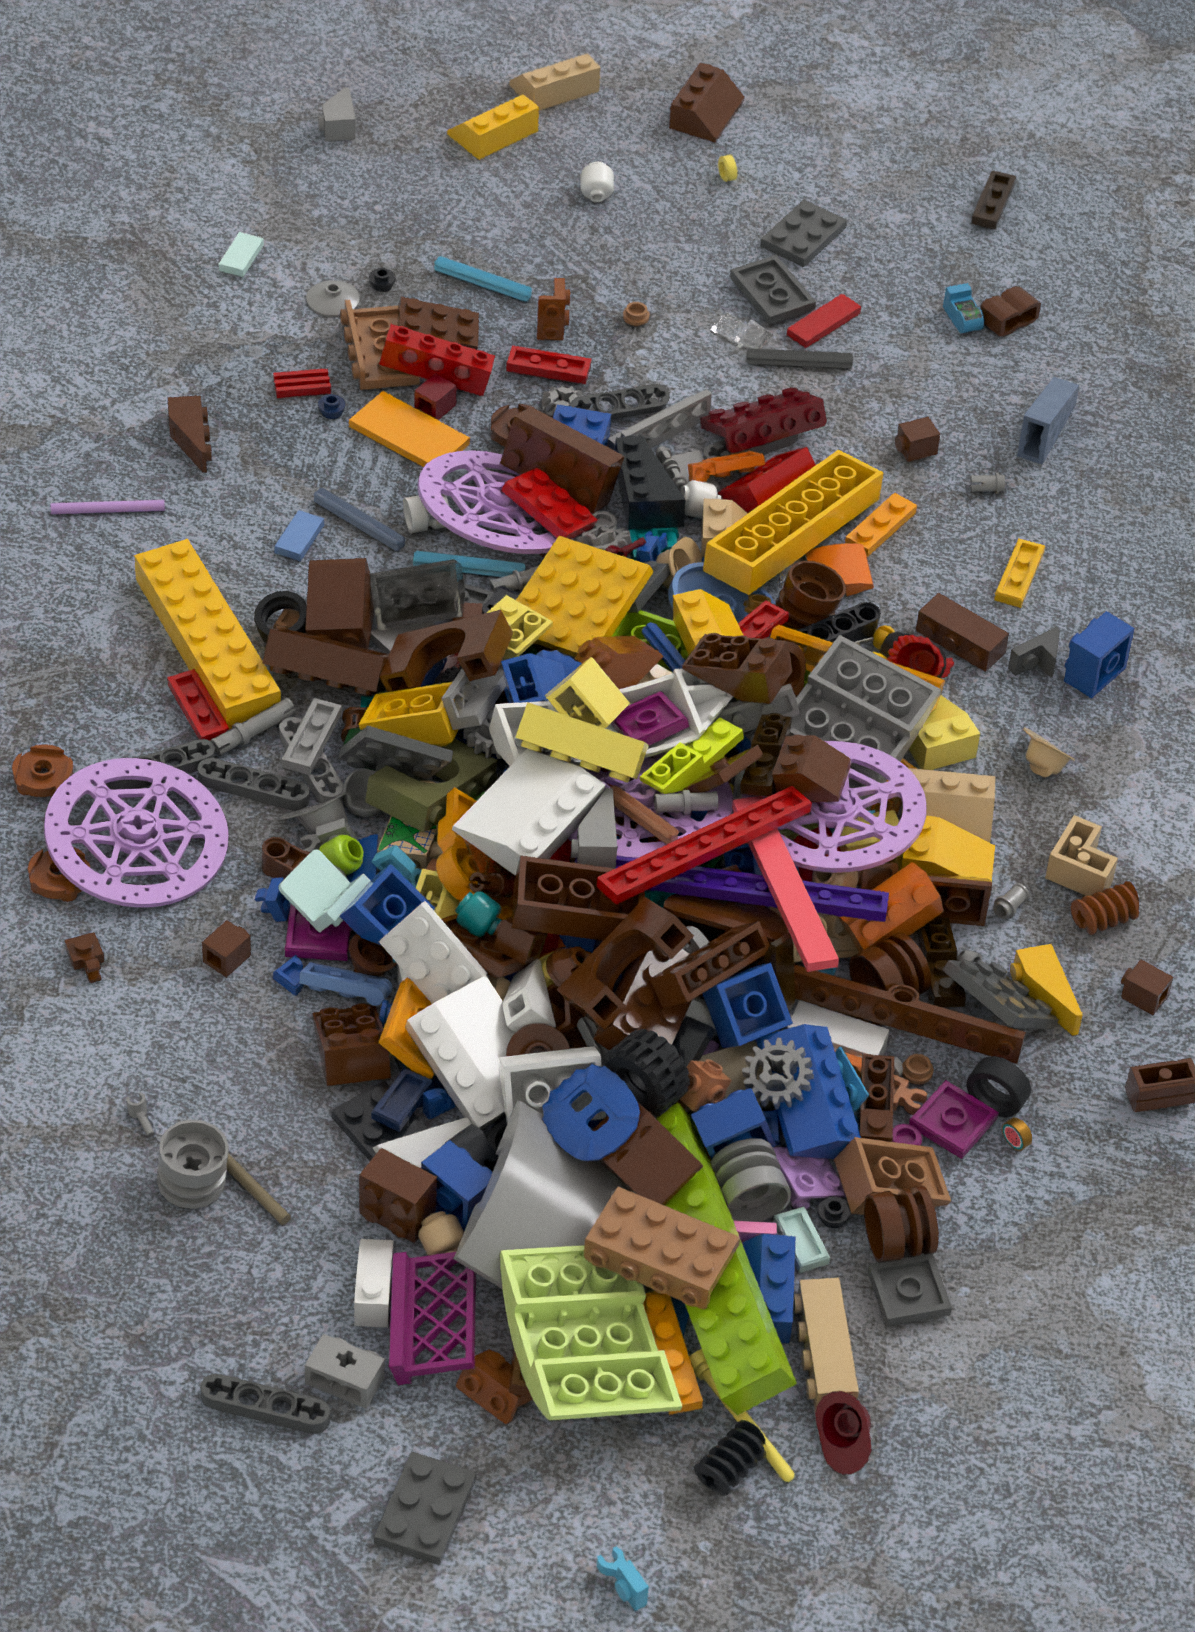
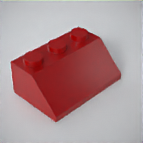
M807 447L777 454L765 461V465L756 467L755 471L748 472L717 493L721 496V499L733 500L744 511L749 513L816 466Z

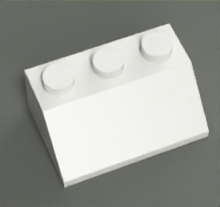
M590 1046L498 1057L501 1091L507 1124L515 1104L519 1100L544 1116L542 1106L548 1101L550 1091L559 1087L563 1080L571 1077L576 1069H586L591 1064L602 1067L601 1055L596 1047ZM585 1092L573 1101L571 1106L576 1112H580L591 1103L592 1097L589 1093ZM602 1111L591 1120L604 1119L606 1113Z

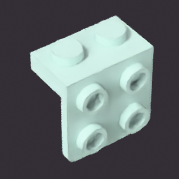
M315 849L279 884L278 889L318 932H321L330 924L337 927L343 921L339 915L366 887L370 879L363 873L350 883L321 851Z

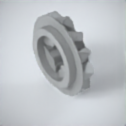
M563 385L560 388L551 386L550 390L543 394L542 408L547 414L554 416L557 404L569 406L574 398L582 396V391H575L573 386L569 388H564Z

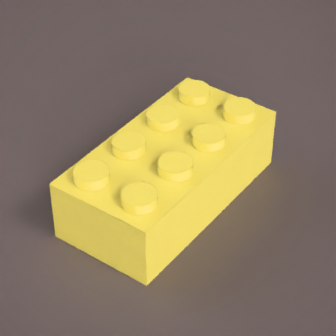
M527 702L515 737L522 740L521 746L539 753L542 752L543 748L552 750L551 757L568 763L571 762L572 758L581 760L580 767L597 773L600 772L601 767L610 770V777L627 783L630 777L638 778L649 746L646 742Z

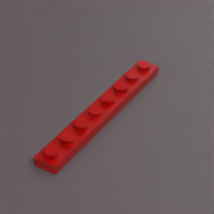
M790 786L597 877L596 887L615 904L621 903L811 812L812 802L793 786Z

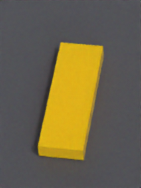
M1018 538L995 592L994 601L1019 608L1022 607L1043 557L1044 545Z

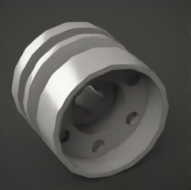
M186 1120L177 1122L169 1127L161 1137L157 1185L160 1193L168 1202L181 1208L196 1209L208 1206L218 1200L224 1191L229 1145L226 1136L216 1126L206 1121Z
M751 1138L737 1141L724 1147L710 1161L733 1221L765 1222L782 1212L790 1202V1188L784 1174L780 1170V1164L776 1158L775 1151L769 1142L763 1139Z

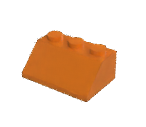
M911 862L873 889L874 891L889 892L885 922L844 916L838 918L858 951L861 952L871 946L876 947L878 943L896 933L909 936L944 911L941 897L927 873Z

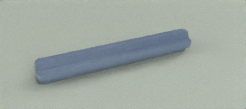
M319 488L318 491H315V503L395 551H400L405 546V537L325 488Z

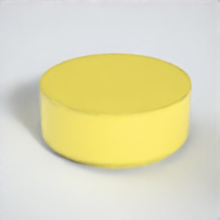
M732 155L721 156L718 160V170L721 178L725 182L736 180L737 166Z

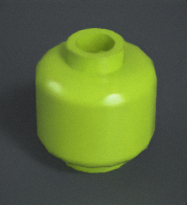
M338 835L322 844L319 848V851L333 865L339 867L346 876L358 870L363 863L364 851L360 842L348 835Z

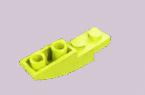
M720 717L706 729L698 740L690 742L687 746L679 742L640 776V781L663 794L682 791L711 770L710 765L723 758L725 754L744 739L743 730Z

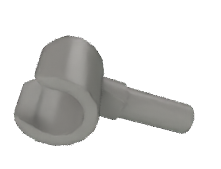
M139 1093V1103H132L130 1098L127 1097L128 1114L133 1118H138L147 1137L154 1136L155 1133L146 1115L148 1110L145 1095Z

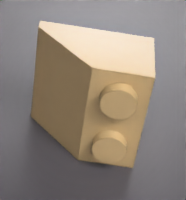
M704 498L701 523V557H705L707 542L748 514L733 500Z

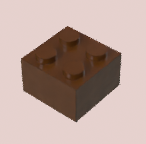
M380 1148L359 1174V1214L367 1221L378 1223L389 1229L395 1236L406 1238L415 1243L419 1238L418 1232L422 1227L421 1222L428 1216L436 1213L437 1177Z

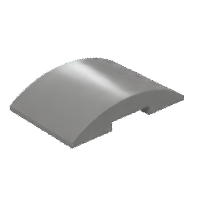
M839 635L809 674L808 683L796 697L800 715L792 717L790 736L815 735L823 741L857 743L878 749L901 761L930 715L941 694V689ZM851 764V769L879 783H884L887 780L874 770L858 764ZM848 778L850 788L866 787V785ZM875 794L859 796V798L864 800Z
M520 1100L515 1104L496 1151L499 1158L483 1198L474 1206L454 1256V1260L503 1289L500 1269L501 1250L585 1245V1238L610 1200L611 1192L617 1187L627 1188L599 1161H582L566 1152L548 1132L547 1126L542 1120L543 1115Z

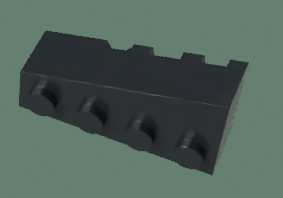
M643 436L616 438L615 451L625 456L617 479L628 530L684 527L686 499Z

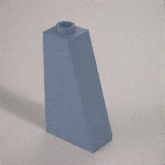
M1056 377L1052 378L1024 415L1017 453L1018 457L1043 465L1076 405L1079 390L1078 384Z

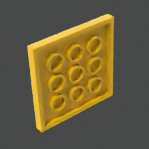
M558 536L516 601L553 621V626L534 642L535 644L576 657L579 654L578 649L587 640H592L594 637H611L654 571L648 564Z

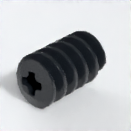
M740 1420L735 1425V1428H732L726 1434V1437L718 1441L717 1446L709 1450L708 1455L700 1459L699 1464L693 1466L698 1479L711 1490L720 1495L727 1496L731 1492L730 1486L736 1487L739 1484V1478H745L748 1475V1469H754L757 1466V1460H763L766 1457L763 1447L766 1440L763 1433L753 1423Z

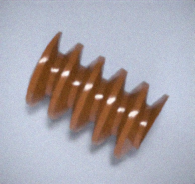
M1126 881L1124 884H1117L1113 888H1106L1102 892H1095L1091 896H1084L1081 900L1075 899L1071 903L1072 918L1079 928H1084L1089 935H1094L1097 932V928L1100 931H1105L1107 925L1116 927L1118 921L1124 924L1127 923L1128 918L1135 920L1139 917L1138 893L1134 885L1130 881Z

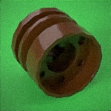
M815 561L795 563L790 568L783 588L779 592L774 604L789 612L788 621L782 626L797 631L836 614V610L839 608L846 593V585L843 578L825 564Z
M896 933L878 943L876 947L871 946L850 958L849 972L853 982L887 992L894 985H908L917 990L919 995L930 989L931 972L927 960L919 946L906 934Z
M923 1185L914 1186L911 1191L908 1188H902L898 1192L897 1200L890 1191L868 1194L865 1197V1228L871 1252L878 1263L902 1259L905 1248L912 1257L920 1256L921 1252L924 1255L937 1252L939 1240L937 1216L926 1187Z

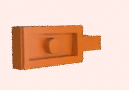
M747 451L704 459L702 462L688 464L689 481L706 482L711 475H714V477L730 476V471L738 470L741 473L755 471L756 466L765 465V458L761 453Z

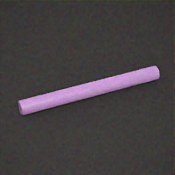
M164 500L51 503V514L165 511Z

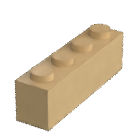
M840 1279L799 1280L798 1293L794 1294L793 1313L799 1314L800 1322H797L798 1342H804L805 1350L801 1351V1363L803 1371L808 1370L809 1379H806V1395L808 1400L813 1399L816 1412L817 1404L828 1393L844 1391L858 1399L859 1390Z

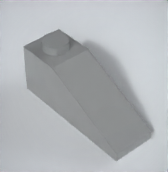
M606 788L578 826L577 839H571V858H577V863L616 869L617 837L613 788Z

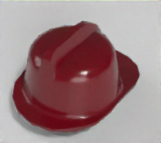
M832 1391L822 1397L817 1404L815 1412L822 1451L827 1464L834 1471L841 1474H854L866 1465L871 1454L870 1415L867 1409L852 1394L844 1391Z

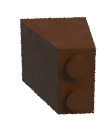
M367 559L310 560L306 634L368 649L377 596Z

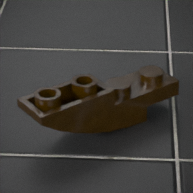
M779 713L762 714L751 743V748L758 745L763 755L745 769L740 783V794L769 797L772 795V792H776L772 772L786 736H790L792 717L783 716Z
M937 916L918 929L920 949L927 960L931 972L930 989L926 991L928 1000H932L935 1006L965 1007L966 995L964 988L943 971L949 960L957 961L958 951L949 918Z

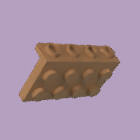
M345 300V309H340L341 325H346L344 327L345 343H350L348 345L349 361H354L352 363L353 379H358L360 390L419 385L420 377L379 365L390 324L397 325L398 305L352 309L351 300Z
M617 1187L585 1238L584 1257L596 1267L605 1268L620 1274L623 1278L646 1285L658 1293H665L683 1301L688 1306L706 1309L710 1303V1295L739 1246L740 1237L631 1191Z

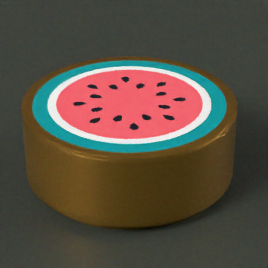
M1013 1117L1002 1124L1003 1137L1013 1149L1022 1151L1032 1143L1031 1131L1021 1119Z

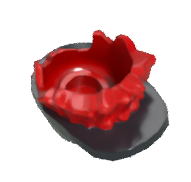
M896 631L890 633L884 639L880 648V653L888 661L938 678L947 677L954 666L953 658H946L942 648L927 637L924 638Z

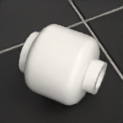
M592 162L582 170L581 192L586 198L593 202H601L613 194L614 174L609 166L602 162Z
M691 480L680 489V492L686 499L685 515L702 519L704 498L721 499V496L717 495L715 485L711 483Z

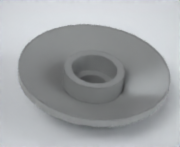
M327 280L317 283L309 289L306 296L307 305L314 313L330 318L340 317V309H345V300H351L352 309H356L360 302L357 289L346 282L338 280Z

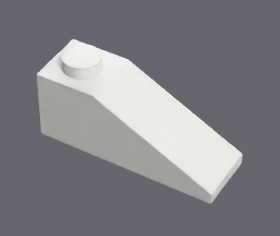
M360 1239L354 1299V1326L388 1327L394 1240Z

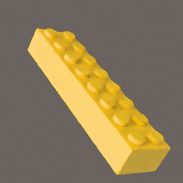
M840 450L835 451L707 542L703 571L736 588L740 592L750 595L877 502L880 497L884 472Z
M185 539L134 555L137 583L188 669H195L229 726V730L232 729V725L236 722L243 723L280 702L281 690L265 664H262V659L190 541Z

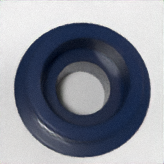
M335 394L325 395L318 401V409L323 417L337 419L345 410V400Z

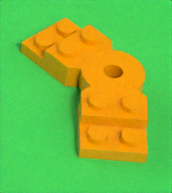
M454 787L447 793L446 815L438 822L437 844L443 853L437 859L436 870L443 886L461 902L469 892L476 893L469 887V883L478 884L477 881L469 880L471 875L475 872L488 875L494 873L492 865L496 861L452 830L455 823L477 801ZM491 897L502 908L498 918L503 920L512 917V897Z

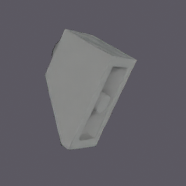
M349 87L343 88L322 105V116H318V129L324 132L325 141L356 139V118Z

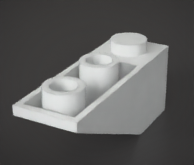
M536 959L513 976L502 1002L506 1025L515 1033L530 1024L539 1023L556 1027L539 959Z

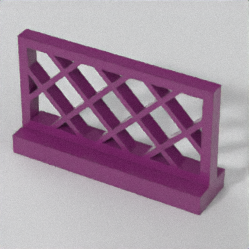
M406 1252L393 1253L389 1368L398 1385L411 1384V1378L414 1376L475 1368L476 1273L466 1268L456 1277L449 1271L456 1263H459L454 1260L456 1252L409 1258ZM433 1267L436 1269L425 1282L418 1277V1268ZM442 1276H445L452 1283L443 1292L439 1293L432 1286ZM460 1287L467 1292V1296L456 1305L448 1298ZM428 1292L435 1299L423 1310L417 1305V1301ZM442 1304H445L451 1311L439 1322L431 1315ZM458 1316H461L466 1320V1324L457 1333L447 1328ZM427 1320L435 1327L422 1338L416 1334V1329ZM443 1332L451 1339L438 1350L430 1343ZM458 1344L466 1349L465 1358L451 1360L447 1357ZM425 1348L434 1354L427 1363L415 1365V1358Z

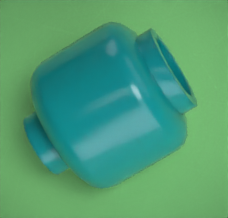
M482 891L474 894L469 892L455 909V912L458 914L456 921L470 934L478 936V938L486 933L492 936L498 924L502 921L498 918L502 908L500 904Z

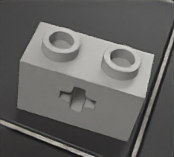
M325 1334L321 1336L305 1363L306 1385L365 1409L369 1406L385 1378V1358L380 1357L374 1351L362 1350L350 1345L342 1338H333Z

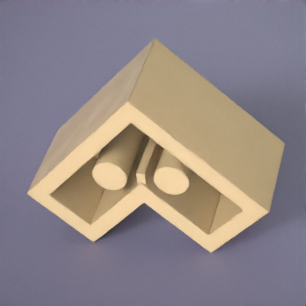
M1074 815L1050 854L1045 879L1086 896H1091L1095 892H1102L1104 889L1109 888L1113 882L1118 858L1097 849L1102 826Z

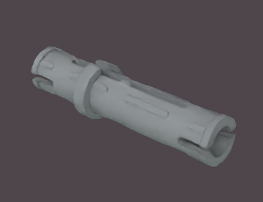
M286 697L243 723L236 722L232 725V729L211 739V742L216 745L214 747L217 755L222 756L240 744H248L252 737L295 715L296 709H291V707H294L292 701Z

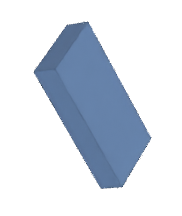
M298 510L275 544V553L301 561L324 527V518Z

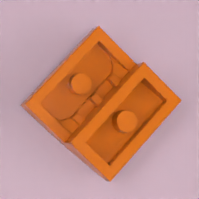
M863 544L827 545L811 549L806 553L807 561L825 564L843 578L847 597L874 588Z

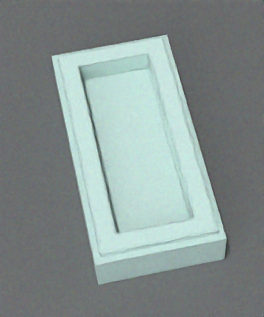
M239 232L219 262V271L244 277L264 246V238Z
M805 1207L774 1215L773 1223H777L779 1235L796 1236L795 1267L798 1273L830 1263V1256Z

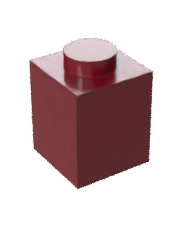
M437 374L432 375L414 390V408L437 420L441 419L456 406L457 385Z

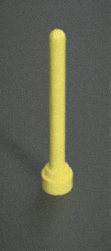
M700 1349L689 1357L695 1377L705 1380L720 1399L704 1353ZM720 1399V1401L724 1404V1406L727 1408V1410L731 1413V1415L737 1422H739L740 1420H746L757 1426V1424L746 1411L739 1415H736ZM763 1433L766 1440L765 1445H763L766 1452L765 1458L783 1481H792L794 1479L793 1470Z

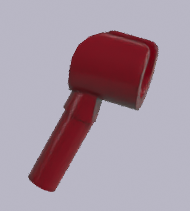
M642 537L622 548L610 545L605 551L627 558V554L646 544V541Z

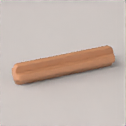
M617 785L611 787L613 788L614 806L665 844L678 839L679 831Z

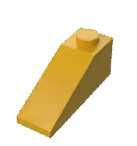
M1052 944L1016 950L1014 963L1010 965L1013 981L1017 980L1028 987L1030 990L1028 994L1035 1000L1040 999L1052 1008L1051 1013L1059 1019L1057 1023L1072 1036L1078 1035L1083 1014Z

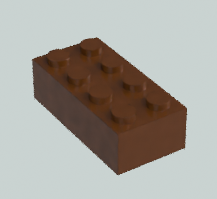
M530 406L514 416L500 464L520 475L537 467L539 470L544 471L560 488L568 491L570 496L580 505L585 506L594 514L609 504L625 456Z
M274 628L269 631L262 664L270 665L269 671L287 674L294 671L299 673L298 678L315 682V680L321 681L322 678L327 680L326 685L343 689L344 687L349 688L350 685L355 687L354 692L372 696V694H377L378 691L386 690L379 675L389 654L286 628Z
M520 855L514 879L511 928L604 941L645 898V891L615 904L596 887L597 877L615 868Z
M681 949L673 959H670L659 951H650L632 961L627 966L615 992V995L627 1007L605 1030L598 1027L593 1040L610 1051L633 1031L646 1029L648 1032L650 1030L656 1032L660 1037L663 1036L672 1045L692 1000L687 1003L662 1008L650 978L683 959L689 953Z

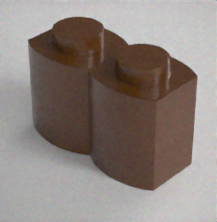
M1020 286L1006 289L1001 296L997 295L985 299L980 309L983 314L984 324L998 336L1004 337L1013 333L1019 327H1025L1035 322L1039 318L1041 302Z

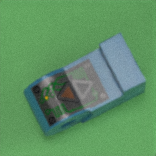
M968 283L946 287L943 302L944 310L961 334L982 330L984 327L982 311L977 307L972 298V289Z

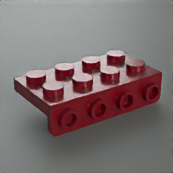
M795 387L782 390L780 395L760 396L756 402L736 403L732 409H715L710 411L708 416L700 418L702 429L725 437L726 448L731 453L820 428L827 423L823 399L811 395L810 392L799 391Z

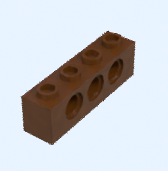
M760 921L736 926L651 977L650 981L662 1008L687 1003L765 955L770 944Z

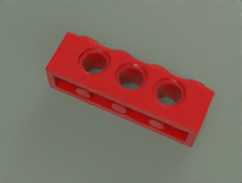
M390 324L379 365L427 380L432 375L437 374L457 385V389L484 396L492 372L495 355L462 346L456 342L436 338L430 334L410 330L404 326Z

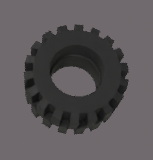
M646 1029L633 1031L607 1052L605 1058L602 1059V1065L616 1073L632 1091L637 1102L655 1118L660 1117L689 1090L690 1079L687 1076L689 1071L684 1065V1059L678 1054L673 1044L671 1045L666 1038L658 1036L654 1031L650 1030L648 1032Z

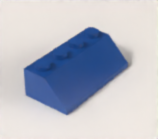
M802 1024L757 1038L756 1043L761 1050L765 1048L764 1040H768L771 1045H776L777 1038H781L782 1044L785 1046L792 1040L795 1043V1051L803 1047L806 1053L804 1058L810 1057L812 1067L809 1069L813 1070L814 1079L807 1080L810 1082L811 1090H801L803 1095L802 1101L797 1100L795 1097L792 1098V1107H788L785 1102H780L779 1109H776L790 1156L835 1159L854 1137L861 1138L827 1026ZM799 1067L796 1068L797 1072L793 1074L795 1081L799 1076Z

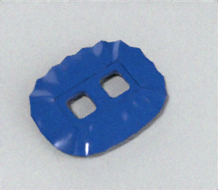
M593 1064L586 1069H576L571 1077L563 1080L559 1087L550 1091L548 1101L542 1106L544 1114L542 1120L547 1126L548 1132L566 1152L582 1161H598L615 1152L621 1145L626 1143L637 1129L640 1117L638 1102L626 1083L606 1066L600 1067ZM583 1093H589L592 1097L591 1103L580 1112H576L571 1106L572 1102ZM605 1112L609 1116L608 1122L597 1131H592L588 1127V1122L598 1113Z

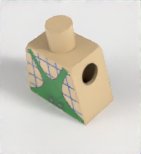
M391 816L377 853L397 845L416 864L415 869H426L432 858L438 859L443 853L437 844L438 825H434L427 831L422 832Z

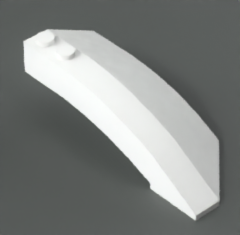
M674 669L672 674L619 689L630 702L629 705L662 691L688 719V728L648 746L645 758L670 751L679 742L685 745L698 740L733 698L730 694L683 669ZM550 701L529 702L558 712ZM527 702L495 704L489 731L496 751L509 766L527 749L521 746L522 740L515 738ZM611 724L605 728L617 732ZM543 748L541 754L550 756L552 750ZM572 758L570 763L579 766L581 760Z

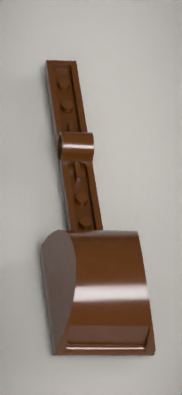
M679 894L671 895L663 904V908L674 914L685 927H696L709 942L733 927L760 921L769 944L788 933L783 918L763 905L743 904L734 901L713 900L705 897ZM765 955L745 966L737 973L753 966L761 965ZM794 964L795 999L984 1055L1004 1058L1018 1064L1026 1035L1024 1031L919 1001L920 996L917 990L908 985H894L887 992L823 972H807L805 967Z

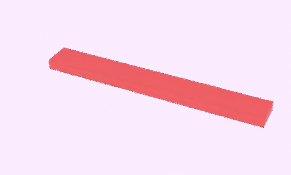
M755 796L733 799V812L735 813L762 800L763 797ZM778 828L749 841L750 849L807 972L838 967L839 958Z

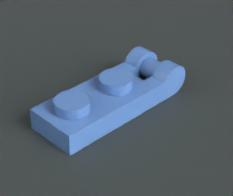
M312 962L300 972L299 983L309 985V988L312 990H332L348 998L364 997L373 1006L380 1005L393 990V985L388 979Z

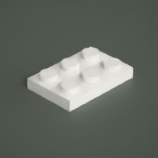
M426 901L415 908L379 941L432 1004L487 974Z

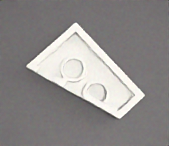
M468 1117L376 1145L373 1147V1150L377 1153L380 1148H383L421 1168L423 1160L472 1123Z

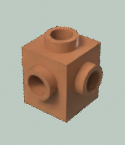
M707 1059L705 1062L691 1060L687 1066L689 1071L687 1076L690 1079L689 1090L680 1100L692 1111L697 1112L705 1104H715L722 1101L732 1080L722 1072L723 1068L712 1060Z

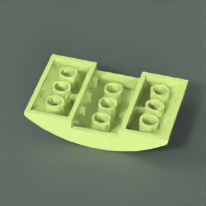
M585 1245L501 1250L500 1269L503 1296L514 1350L526 1386L537 1407L549 1421L679 1411L682 1409V1403L665 1351H658L643 1306L646 1298L643 1284L634 1280H627L620 1274L591 1264L584 1257Z

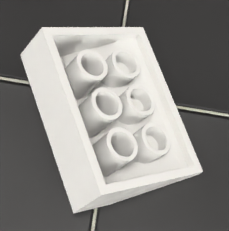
M526 749L455 823L452 830L516 875L520 855L549 859L562 846L570 835L575 832L602 795L606 784L580 766Z
M486 975L434 1002L407 1019L405 1029L463 1117H468L471 1123L480 1128L481 1131L506 1115L501 1091L498 1057H506L508 1043L515 1034L506 1025L502 1007L503 1001Z

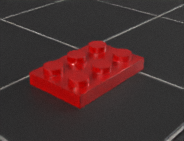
M537 467L506 481L501 489L503 493L556 538L562 536L572 539L583 532L593 529L598 521L588 508L580 505L570 496L568 491L560 488L544 471L539 470Z

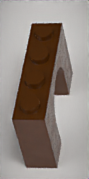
M497 610L398 634L379 677L387 692L421 687L425 675L433 665L459 652L457 659L469 681L495 676L512 638L513 631L502 610Z
M645 897L564 981L557 991L579 1013L605 1030L627 1007L612 992L613 986L621 972L636 958L650 951H659L673 959L694 935L674 914Z

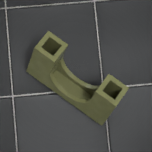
M454 738L450 744L442 746V748L453 751L451 763L435 774V776L446 782L427 783L418 781L386 765L369 776L365 802L425 832L434 825H437L446 815L447 793L454 787L474 799L480 793L489 789L497 780L496 769L498 760L491 756L485 758V753L483 752L475 754V748L467 747V744Z

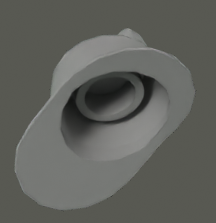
M346 792L326 802L287 813L279 817V820L296 817L311 834H316V827L345 818L348 823L341 796L346 794Z

